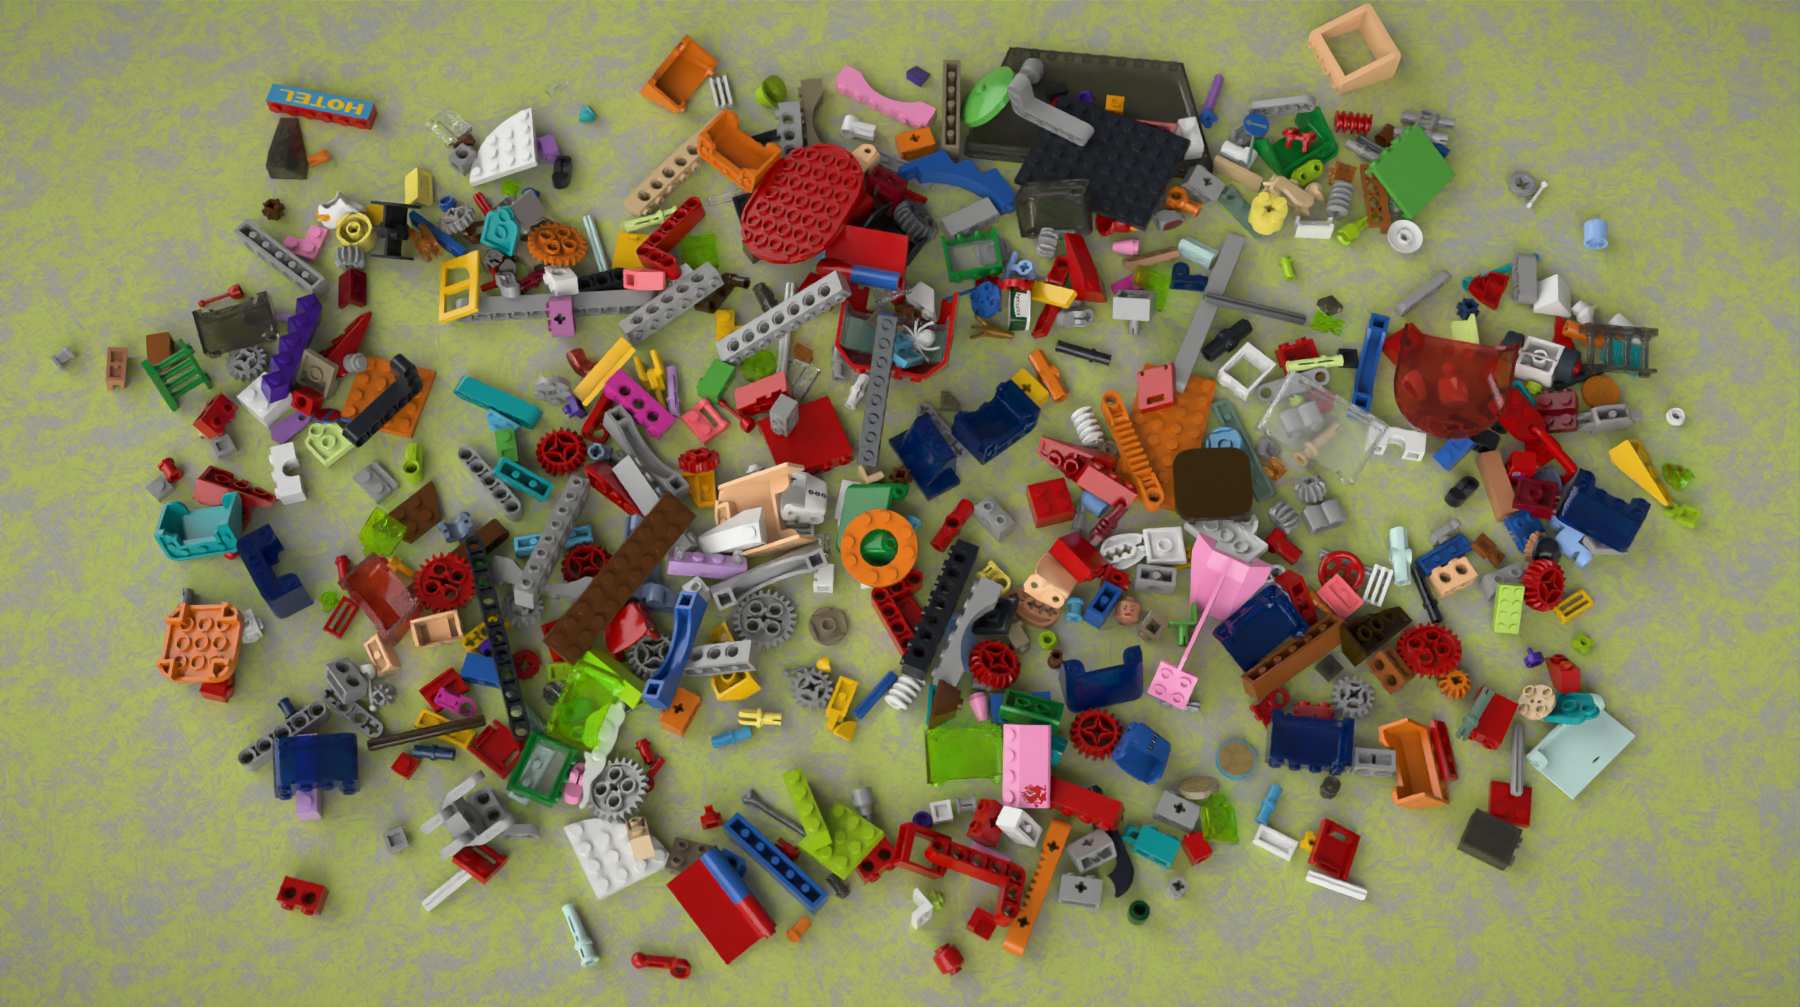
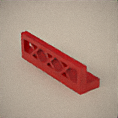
M604 392L581 428L584 439L602 445L606 443L610 436V433L603 426V418L605 412L609 408L612 409V403L614 402ZM604 430L601 440L593 437L595 431Z

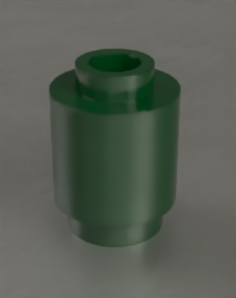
M1142 900L1132 902L1127 911L1128 921L1136 926L1144 924L1150 914L1148 904Z

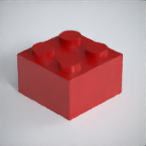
M1064 477L1027 485L1026 498L1036 529L1073 520L1075 509Z

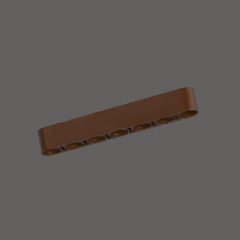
M492 519L473 535L482 538L486 554L488 555L509 537L510 532L497 519ZM465 540L451 554L454 557L458 553L460 559L465 557L466 563H468ZM472 544L470 546V548L473 550L478 549L480 547L477 544ZM439 568L436 571V574H443L445 572V569ZM447 581L446 583H442L443 586H445V584L450 585L449 581ZM414 582L392 600V605L404 618L411 617L425 606V604L421 605L419 603L421 598L417 599L415 596L419 591H414L413 587L418 585ZM431 586L428 589V592H435L437 590V586Z

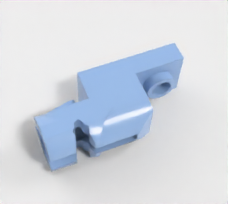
M1557 512L1556 516L1552 515L1551 520H1547L1553 530L1560 532L1555 539L1559 541L1562 547V554L1569 560L1576 557L1577 559L1574 564L1583 569L1594 556L1589 552L1584 543H1580L1585 533Z

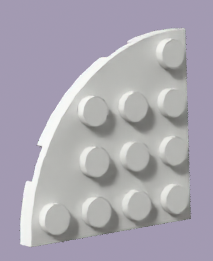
M532 108L522 110L510 117L487 136L476 154L477 158L471 167L470 184L473 187L538 166L535 115Z
M600 818L579 821L563 827L598 901L663 869L669 857V853L664 846L650 834L655 856L635 862L625 821L620 820V823H617L613 820L612 823H609L607 820L602 821Z

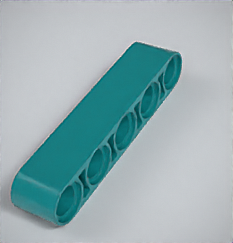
M466 375L462 376L453 390L454 394L459 398L487 411L491 408L528 429H534L543 414L538 407Z

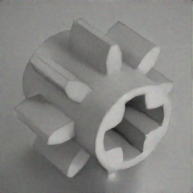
M385 680L373 686L375 691L371 694L376 704L384 707L395 702L393 697L398 695V693H396L397 691L393 684L387 683Z

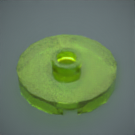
M767 350L755 352L753 356L742 360L740 369L742 376L750 383L776 373L778 367L777 360Z

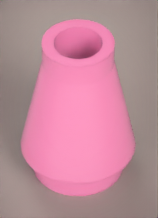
M1132 238L1117 242L1113 241V252L1130 256L1139 254V240Z
M984 692L969 695L968 703L978 723L990 720L988 700Z

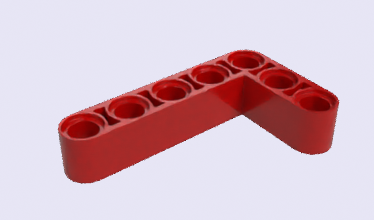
M698 197L687 199L637 248L636 254L644 268L665 271V278L669 280L678 279L682 275V270L676 257L668 252L705 217V209Z
M911 569L902 581L892 586L875 587L871 592L872 606L901 656L909 651L903 645L908 644L910 638L915 636L895 603L909 594L913 595L922 589L923 574L918 569ZM914 578L918 579L919 582L912 583L910 580ZM900 587L902 590L897 592L893 588ZM882 595L884 596V599L877 600L875 597ZM891 611L894 615L886 616L884 613ZM899 627L902 628L903 631L895 632L894 629Z
M936 837L930 842L925 850V857L929 862L1000 887L994 920L1001 927L1009 926L1018 916L1026 879V872L1023 867L941 837Z

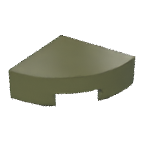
M941 391L940 411L958 412V402L949 393Z

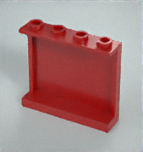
M828 396L798 406L799 420L788 437L778 435L771 429L770 416L758 420V430L763 435L776 466L786 462L804 465L805 470L801 472L815 476L817 473L828 472L836 466H844L853 461V450Z

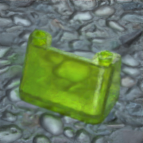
M576 659L546 723L543 734L591 754L599 746L598 732L613 698L617 694L621 695L625 684L623 683V677L582 659Z
M993 725L924 730L927 784H931L932 787H940L947 780L987 778L991 779L992 783H1002L1004 727Z

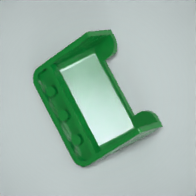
M1316 106L1311 112L1297 113L1295 123L1298 125V129H1300L1299 132L1311 131L1317 133V141L1310 142L1308 152H1302L1303 143L1298 139L1293 140L1291 148H1285L1286 136L1270 145L1268 139H1255L1253 149L1275 174L1291 179L1292 172L1309 160L1318 159L1322 164H1325L1338 154L1337 143L1319 106Z
M901 483L852 484L848 486L845 491L837 536V551L841 554L840 546L843 533L853 519L869 510H890L892 499H904L908 495L910 486ZM876 529L865 536L860 550L865 561L888 565L894 560L898 552V543L894 538L886 537L887 530Z

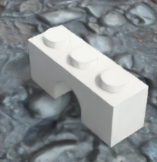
M1370 423L1366 431L1364 452L1383 455L1387 444L1394 443L1401 448L1402 459L1420 462L1425 454L1427 433H1421L1418 430H1405L1400 427L1383 426L1380 423Z
M290 442L270 447L271 455H269V461L271 466H274V471L271 473L274 483H277V488H274L276 498L280 499L283 505L307 500L301 477L299 475L287 476L291 469L301 467L295 444Z

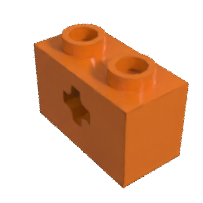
M929 127L918 128L895 135V147L899 157L906 161L924 157L935 152L936 143Z
M679 687L670 709H663L660 714L661 727L683 737L702 705L701 697Z

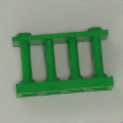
M182 338L178 341L183 349L157 365L155 363L151 365L148 359L141 362V365L172 412L179 409L176 403L178 398L203 382L209 390L212 388L209 383L212 379L205 370L202 371L193 356L195 350L190 343L185 344ZM188 356L186 360L182 361L178 365L174 366L173 368L169 369L168 371L162 374V370L174 364L183 357ZM191 365L194 366L190 370L186 371L182 375L167 383V380L173 377L174 375L178 374L179 372L183 371ZM196 374L199 375L197 378L193 379L192 381L188 382L187 384L173 392V388L187 381Z

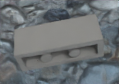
M986 197L975 201L970 206L960 208L953 214L945 215L941 219L940 229L948 241L957 240L956 235L960 233L963 234L964 238L973 235L976 230L981 231L998 223L999 213L990 199Z

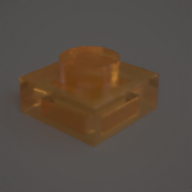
M797 342L793 347L795 359L800 363L810 365L813 361V351Z
M1276 456L1272 457L1263 466L1266 474L1274 482L1280 479L1287 471Z

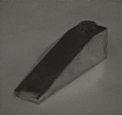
M280 118L266 162V169L271 179L307 180L309 162L306 158V149L298 118Z

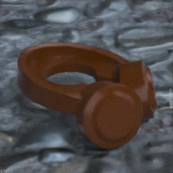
M477 221L468 228L465 227L466 229L462 231L464 238L472 244H479L482 234L471 235L475 233V229L478 226L484 227L485 221Z

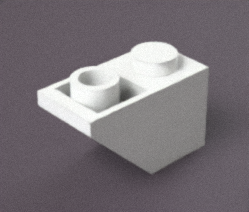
M920 281L906 294L907 302L916 309L921 310L924 319H929L936 323L937 301L934 289Z

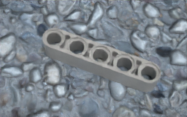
M471 446L461 447L458 450V458L462 467L510 521L516 522L521 520L524 512L516 496L502 481L491 476L493 470ZM501 495H506L504 498H498ZM518 508L516 511L510 512L511 509Z
M322 701L312 702L241 750L238 755L239 763L249 772L258 770L296 744L297 735L311 734L327 723L331 717L329 709ZM318 710H324L322 714L315 715ZM306 721L303 727H298L301 722ZM289 733L287 738L281 739L283 734ZM267 745H271L269 750L263 751ZM249 757H254L250 763H246Z

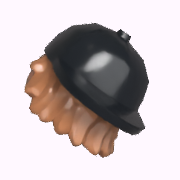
M1539 531L1531 533L1530 539H1527L1528 543L1525 544V554L1523 555L1525 562L1532 564L1533 560L1548 559L1559 563L1562 556V547L1559 541L1548 536L1545 532L1543 534Z

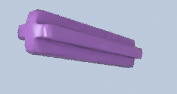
M1221 74L1214 76L1202 111L1205 109L1214 110L1224 81V77Z

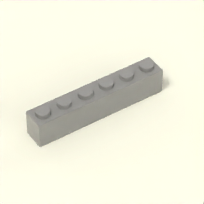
M627 455L612 470L642 514L646 516L665 492L660 486L656 485L654 482L655 477L645 469V463L639 456ZM686 529L670 550L694 552L700 546L696 542V536Z

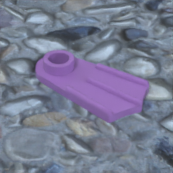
M297 411L269 428L272 440L280 444H286L310 423L312 416H307ZM303 416H306L305 420H300Z

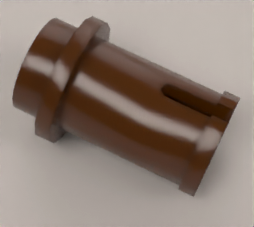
M471 133L465 134V137L452 143V146L456 149L463 143L466 146L473 147L476 141Z
M1054 649L1051 651V656H1049L1047 663L1051 669H1059L1063 665V653L1059 649Z

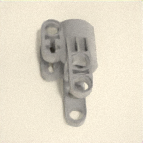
M481 770L446 795L440 812L419 827L423 834L430 833L439 825H443L450 832L453 842L444 847L439 854L443 861L464 846L486 844L517 821L513 813L507 814L486 829L482 824V818L478 810L462 797L484 780L485 775Z

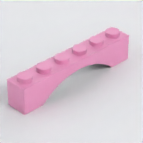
M848 65L844 66L835 79V90L840 94H845L855 101L861 102L871 109H876L885 116L892 117L915 130L925 127L931 128L936 120V108L922 101L900 102L884 97L868 85L860 71Z

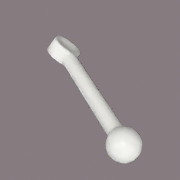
M1547 181L1541 182V187L1526 205L1527 208L1532 206L1543 188L1548 186Z

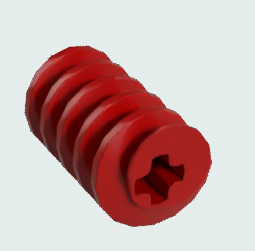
M1336 110L1334 117L1336 133L1342 128L1343 133H1346L1347 129H1349L1350 134L1356 130L1357 135H1359L1362 130L1364 136H1366L1371 129L1373 115L1370 114L1368 118L1366 113L1361 117L1359 112L1354 116L1351 111L1346 115V111H1342L1339 114V110Z

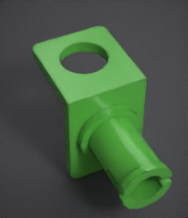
M1193 602L1191 605V621H1170L1168 624V628L1177 629V646L1182 647L1184 644L1185 647L1189 644V629L1195 628L1197 625L1196 602Z

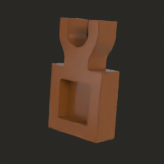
M1481 533L1470 545L1483 559L1487 557L1495 568L1506 557L1502 552L1495 549L1497 545L1484 533Z

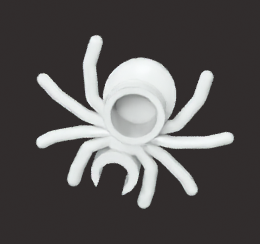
M917 318L914 324V333L908 326L902 325L910 333L905 335L915 341L912 349L918 350L925 357V360L929 362V358L925 356L921 348L925 351L940 349V346L929 348L935 341L936 335L932 330L924 329L929 325H933L934 321L924 324L917 332L919 321Z

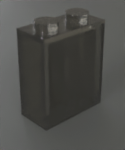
M1476 808L1469 818L1457 849L1503 871L1508 866L1511 867L1516 858L1513 853L1515 848L1518 849L1522 843L1523 838L1520 836L1523 830Z

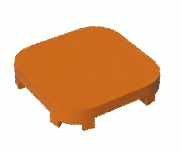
M186 602L178 604L179 607L170 615L166 614L164 622L168 626L161 659H156V667L159 668L165 678L175 683H218L228 679L234 673L238 664L245 626L242 612L226 602H222V605H189Z

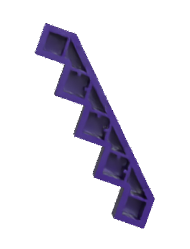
M314 293L297 298L295 311L297 315L288 317V334L280 336L278 351L280 353L271 356V373L262 376L261 391L270 404L288 397L292 384H294L303 352L311 345L315 331L321 322L323 306Z

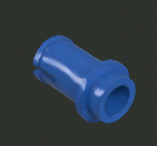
M1433 143L1445 159L1451 150L1443 144Z

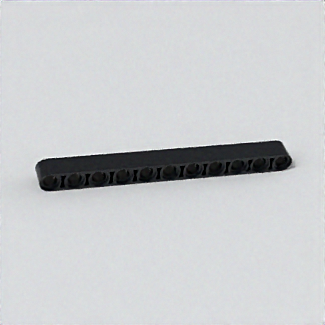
M472 535L465 542L466 555L511 735L516 743L523 744L527 742L530 736V724L484 542L480 536ZM472 544H477L480 546L478 549L475 550L470 548ZM477 562H482L484 566L481 568H477L474 566V564ZM482 580L489 582L486 586H481L478 583ZM490 598L493 600V603L485 604L483 601ZM490 617H496L498 621L495 623H491L488 621V619ZM495 635L503 637L501 641H494L492 638ZM499 654H506L508 656L505 660L497 658ZM509 672L512 674V677L504 679L501 675ZM509 691H515L517 696L509 698L506 694ZM513 710H520L522 714L519 717H514L511 715V712ZM518 729H525L527 733L524 736H519L516 734V731Z

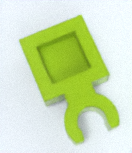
M1674 502L1673 505L1667 506L1673 510L1665 508L1663 514L1667 517L1675 516V522L1694 529L1702 510L1684 503L1682 507H1679Z

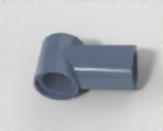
M593 443L592 446L588 447L590 460H602L605 463H610L613 447Z

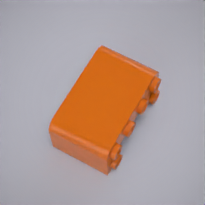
M727 108L699 134L697 152L703 160L747 193H752L756 189L765 173L781 158L782 149L776 143L769 142L764 147L762 143L751 138L747 132L739 129L738 115Z

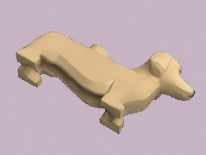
M1274 174L1269 181L1263 182L1265 188L1262 192L1275 193L1284 197L1287 200V205L1294 207L1292 214L1295 216H1310L1308 209L1314 206L1315 200L1321 202L1327 200L1323 194V186L1318 182L1310 183L1305 187V191L1298 186L1299 183L1296 180L1287 179L1277 174Z

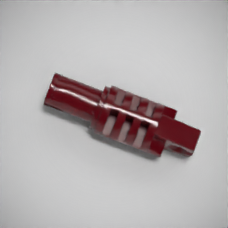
M1119 502L1109 515H1104L1089 532L1091 536L1087 541L1094 548L1099 543L1102 544L1117 527V522L1128 509Z

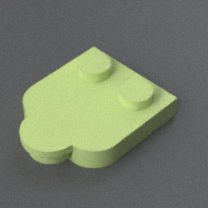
M336 422L312 424L308 431L309 436L305 440L308 450L326 469L354 447L351 442L342 436L343 429Z

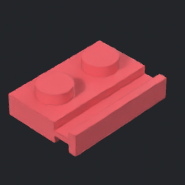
M1338 573L1316 592L1336 615L1343 620L1364 603Z

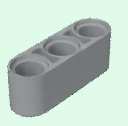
M1515 253L1513 256L1512 287L1514 303L1534 305L1537 300L1536 257L1533 254Z

